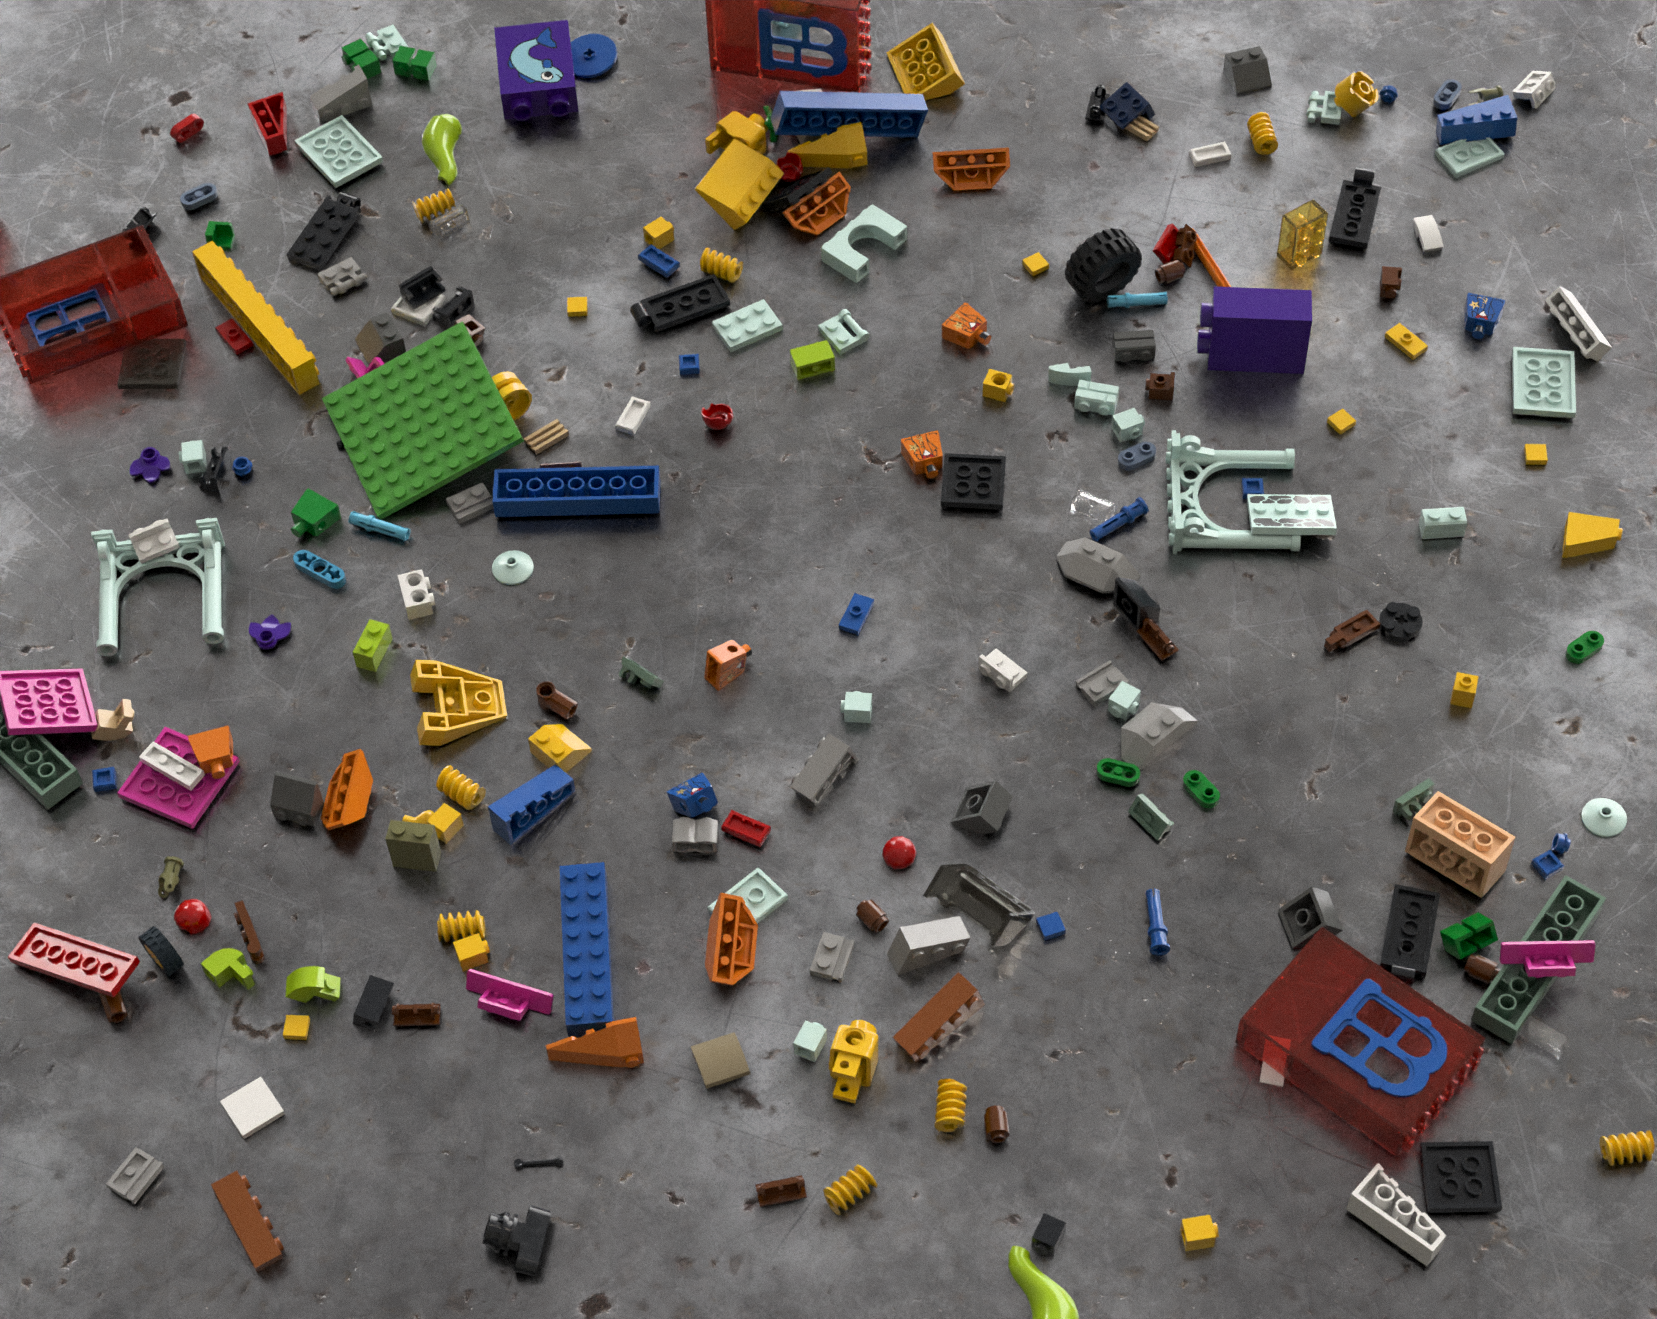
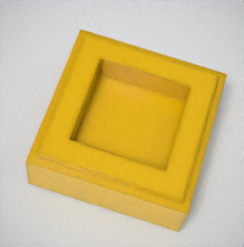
M1039 252L1022 260V265L1032 276L1049 269V263Z
M587 297L567 298L568 317L588 316Z
M1341 409L1329 416L1327 423L1341 435L1354 427L1356 420L1344 409Z
M1525 444L1526 465H1547L1546 444Z
M286 1015L283 1038L307 1040L310 1017Z

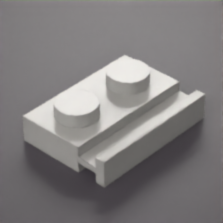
M483 482L446 498V503L459 524L494 509L492 496Z
M1109 660L1076 680L1075 686L1080 688L1081 693L1095 707L1110 698L1122 681L1129 684V680Z
M823 932L810 968V975L829 980L835 979L842 983L855 946V940H847L845 937Z
M135 1147L106 1183V1186L135 1204L163 1170L164 1165L161 1161L155 1160L154 1157Z

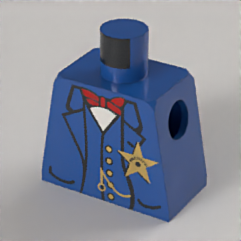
M1468 293L1465 304V329L1472 331V336L1476 339H1482L1484 334L1492 335L1502 317L1506 300Z
M700 773L667 791L673 810L691 818L702 812L710 811L712 807L718 804L714 790L704 773Z

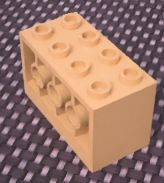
M1437 791L1413 817L1405 852L1482 898L1506 871L1515 836Z

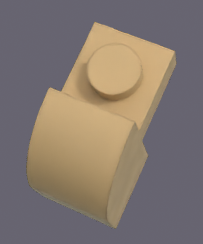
M122 699L115 711L101 709L96 711L95 717L98 726L95 732H91L92 739L112 741L125 738L133 732L134 710L131 707V700Z

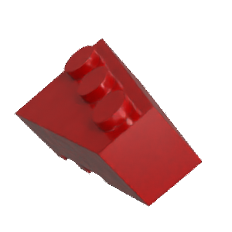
M283 92L247 103L251 120L269 156L287 150V107Z

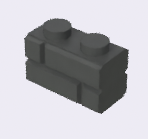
M1153 330L1113 332L1112 346L1115 361L1128 362L1130 360L1148 361L1155 359L1156 344Z

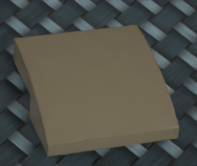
M735 1032L691 1046L693 1057L706 1089L750 1075L747 1061Z

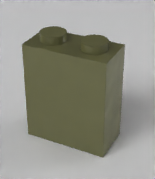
M390 820L385 839L393 867L437 872L441 849L435 826Z

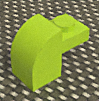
M232 948L218 950L201 963L205 975L219 988L232 977H235L247 990L255 985L252 977L254 973L247 965L244 954L239 950Z
M307 966L298 968L286 978L285 997L303 1003L308 1002L314 996L336 1001L340 998L341 978L325 973L324 967Z

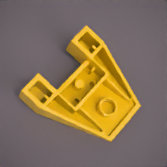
M415 660L410 674L412 692L433 693L436 713L423 712L417 726L419 745L441 746L507 717L501 680L439 661Z

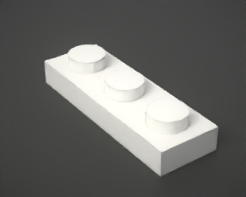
M152 742L139 756L142 763L189 790H192L205 776L202 769L155 742Z

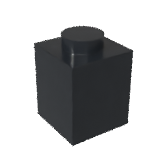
M1044 1213L1032 1236L1031 1247L1041 1255L1048 1254L1054 1257L1065 1234L1066 1222Z

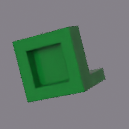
M209 221L205 232L206 242L213 241L217 247L221 246L222 249L230 250L235 237L232 223Z

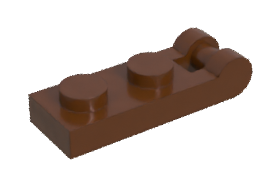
M241 900L234 903L237 912L233 914L237 925H243L244 930L240 932L244 943L249 942L247 950L251 961L254 964H260L264 961L265 956L245 904Z

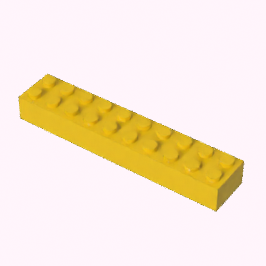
M211 241L192 251L200 279L294 390L300 395L320 384L318 379L319 371L315 366L316 358L313 353L306 350L301 339H296L293 330L285 326L284 320L281 316L275 314L271 304L267 305L265 303L263 295L255 291L252 282L245 279L240 269L237 270L235 268L233 260L230 257H226L222 247H217Z

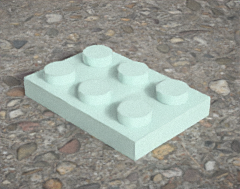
M764 299L712 321V327L730 352L783 330L782 323Z

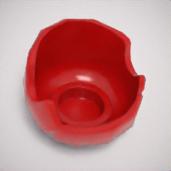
M787 152L786 156L778 158L776 165L784 173L780 181L791 183L798 180L803 173V163L797 153Z
M711 403L707 410L702 408L701 416L708 428L721 430L732 422L733 410L726 404L714 405Z
M895 836L888 840L884 845L882 853L885 863L893 869H905L911 866L917 855L915 845L910 839L903 836Z
M197 899L183 901L174 913L176 925L181 930L184 929L190 934L204 931L212 918L207 906Z

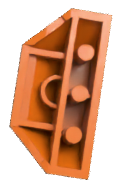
M1009 148L933 152L934 173L953 191L992 189L1010 168Z
M839 171L828 179L826 183L818 186L812 193L803 197L798 203L782 213L793 228L817 236L846 215L851 186Z
M361 749L343 755L341 764L336 768L329 782L321 820L328 830L345 826L365 817L373 778L364 752Z
M720 893L709 920L705 967L710 982L732 986L754 969L758 924L745 905L743 897Z

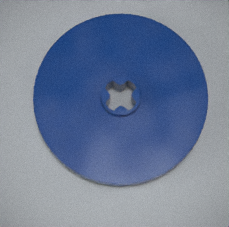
M587 34L571 42L574 74L576 77L592 78L602 75L616 62V45L605 35Z

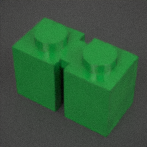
M361 38L341 47L343 53L341 56L342 61L351 68L352 72L355 70L354 67L360 65L367 79L382 73L379 59L369 50V47Z
M400 45L392 60L394 73L408 77L413 75L414 78L429 81L437 66L435 52L419 49L415 58H413L416 48Z
M1479 912L1461 920L1462 925L1455 923L1440 931L1445 951L1458 959L1476 952V946L1482 949L1498 941L1493 920Z

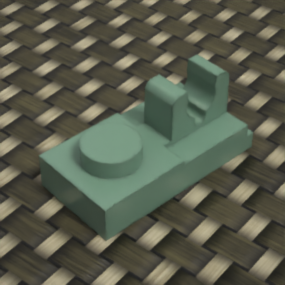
M622 657L621 664L623 667L618 674L620 677L625 678L626 674L630 673L629 683L634 684L638 677H640V683L648 688L652 686L660 688L664 682L662 679L632 659Z
M1428 778L1396 799L1393 813L1399 816L1403 815L1407 820H1411L1413 814L1409 809L1418 813L1422 809L1420 803H1426L1432 798L1435 784Z
M1144 794L1137 795L1128 810L1157 841L1161 840L1164 833L1170 831L1174 825V822L1170 821L1164 813H1161Z

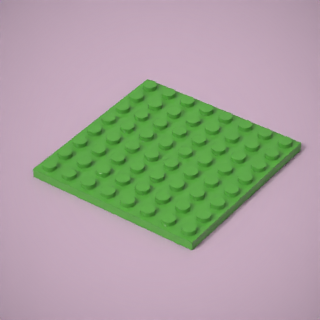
M463 321L322 398L380 520L524 442Z

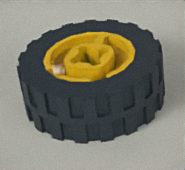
M152 926L138 937L149 956L167 976H171L184 966V962L172 944L155 926Z

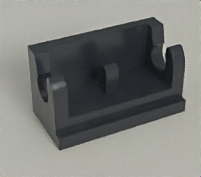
M432 266L399 284L401 298L413 310L446 290L443 284L440 283L443 281L441 276Z
M460 285L456 287L458 291L441 309L438 307L432 309L436 312L432 314V318L448 328L474 305L472 291Z
M213 446L211 449L212 457L206 472L199 478L200 490L220 492L232 459L228 447L223 446L221 453H218L216 447Z
M370 975L354 1012L353 1024L375 1029L394 983Z

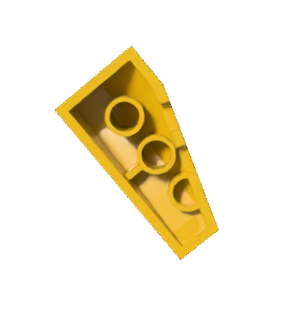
M861 122L843 125L830 135L825 133L821 135L819 140L814 142L807 141L788 150V152L797 153L802 160L803 167L854 168L867 165V148Z

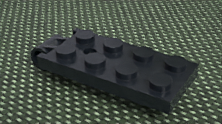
M1356 167L1353 181L1343 180L1328 242L1367 249L1381 192V186L1372 185L1375 170Z
M341 192L337 201L331 199V196L327 195L286 254L288 259L321 271L360 215L361 199Z
M715 274L643 299L632 305L630 312L639 327H646L653 323V329L656 333L730 306V299Z
M1395 884L1379 966L1381 970H1384V967L1391 968L1390 982L1412 986L1415 973L1421 974L1420 978L1425 979L1440 893ZM1408 947L1411 951L1404 952L1402 948Z

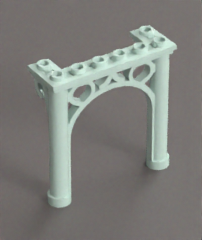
M1172 430L1171 439H1167V451L1170 452H1166L1165 461L1166 464H1169V468H1166V480H1170V484H1167V496H1171V500L1167 502V512L1171 513V517H1168V529H1170L1169 546H1173V554H1177V551H1181L1182 548L1290 549V551H1300V535L1251 534V530L1226 529L1209 520L1203 513L1198 501L1199 488L1203 481L1212 473L1228 468L1294 469V449H1285V451L1214 450L1200 447V439L1196 436L1188 435L1180 439V433ZM1200 466H1208V467H1206V468L1203 470ZM1192 470L1198 476L1190 480L1185 478L1184 472ZM1180 483L1188 487V491L1180 493ZM1181 504L1189 507V510L1184 511L1183 514H1181Z
M217 518L196 520L199 533L175 535L180 548L142 564L131 540L117 542L113 530L91 532L100 561L99 632L96 642V652L99 655L113 656L118 652V599L124 585L143 571L164 566L184 568L199 577L202 582V639L208 644H219L224 640L221 612L222 546H225V542ZM187 553H199L196 558L190 561L183 559V556ZM126 560H138L137 564L131 568L122 565ZM203 561H204V573H203V571L198 567L200 564L203 563ZM117 570H119L121 573H123V574L118 578V580H117Z

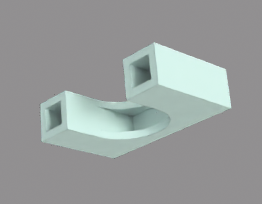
M872 204L867 209H864L858 217L851 220L844 229L838 231L830 241L823 244L821 247L822 262L855 283H858L869 273V259L854 250L850 245L861 238H874L896 250L907 240V225Z

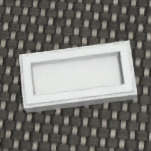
M1226 142L1189 150V156L1195 167L1230 160L1232 156Z
M631 397L615 425L616 430L634 436L651 407L650 402Z

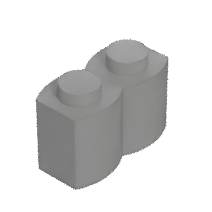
M681 817L673 820V851L680 853L694 851L700 853L717 852L718 820L709 817L698 820Z

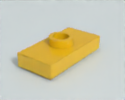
M1401 323L1385 332V338L1412 360L1428 349L1427 344Z

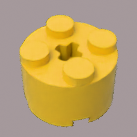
M1361 71L1353 72L1336 85L1334 101L1338 107H1342L1350 116L1356 117L1377 102L1378 90L1377 88L1374 90L1372 86L1374 82L1367 74Z

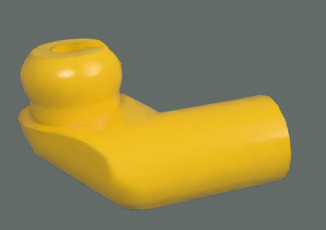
M427 810L417 817L404 815L402 821L427 824V820L434 812Z

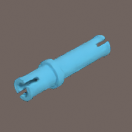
M1167 292L1107 295V307L1130 308V306L1167 305Z
M355 511L351 512L348 520L349 524L363 527L366 531L370 532L373 530L404 541L409 539L411 532L410 528L401 527L376 519L373 515L366 516Z

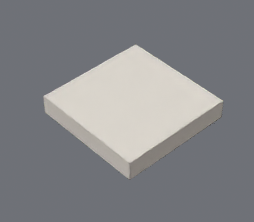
M440 294L413 310L400 297L391 308V312L425 327L432 318V314L436 313L432 309L434 307L440 308L446 299L444 295Z
M262 1077L220 1101L243 1139L285 1115L284 1110Z

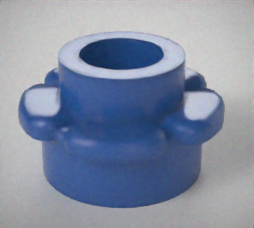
M1391 85L1384 86L1379 92L1380 98L1387 103L1395 101L1398 97L1397 89Z
M238 457L233 462L232 470L236 475H246L251 472L252 463L246 457Z
M1556 833L1551 848L1553 851H1557V854H1562L1569 850L1571 840L1568 839L1566 833Z

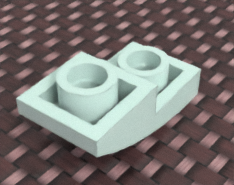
M1064 363L1048 367V381L1050 383L1078 386L1079 380L1091 382L1090 366L1070 369L1069 364Z

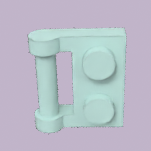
M847 309L841 310L837 316L818 325L819 332L840 355L866 342L870 337L869 333L866 330H862L853 320L851 313ZM845 322L857 336L852 337L843 327L842 323Z

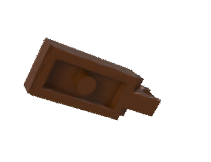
M1366 609L1334 627L1329 635L1330 637L1325 639L1324 647L1328 652L1337 649L1339 646L1341 649L1345 646L1347 647L1378 630L1381 624Z

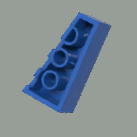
M1505 95L1437 115L1436 135L1440 145L1450 144L1462 139H1467L1466 142L1485 140L1486 137L1491 139L1511 137L1516 135L1517 115L1509 96Z
M555 764L488 806L493 831L509 845H512L575 792L574 779Z

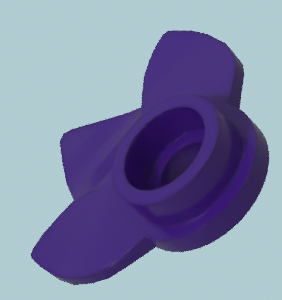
M147 447L142 450L140 458L132 462L130 475L142 474L147 482H155L159 479L161 471L170 469V461L167 457L161 456L155 448Z
M273 614L269 615L262 624L251 622L249 625L250 636L256 639L257 645L262 649L273 648L279 640L286 638L291 631L290 622L280 624Z

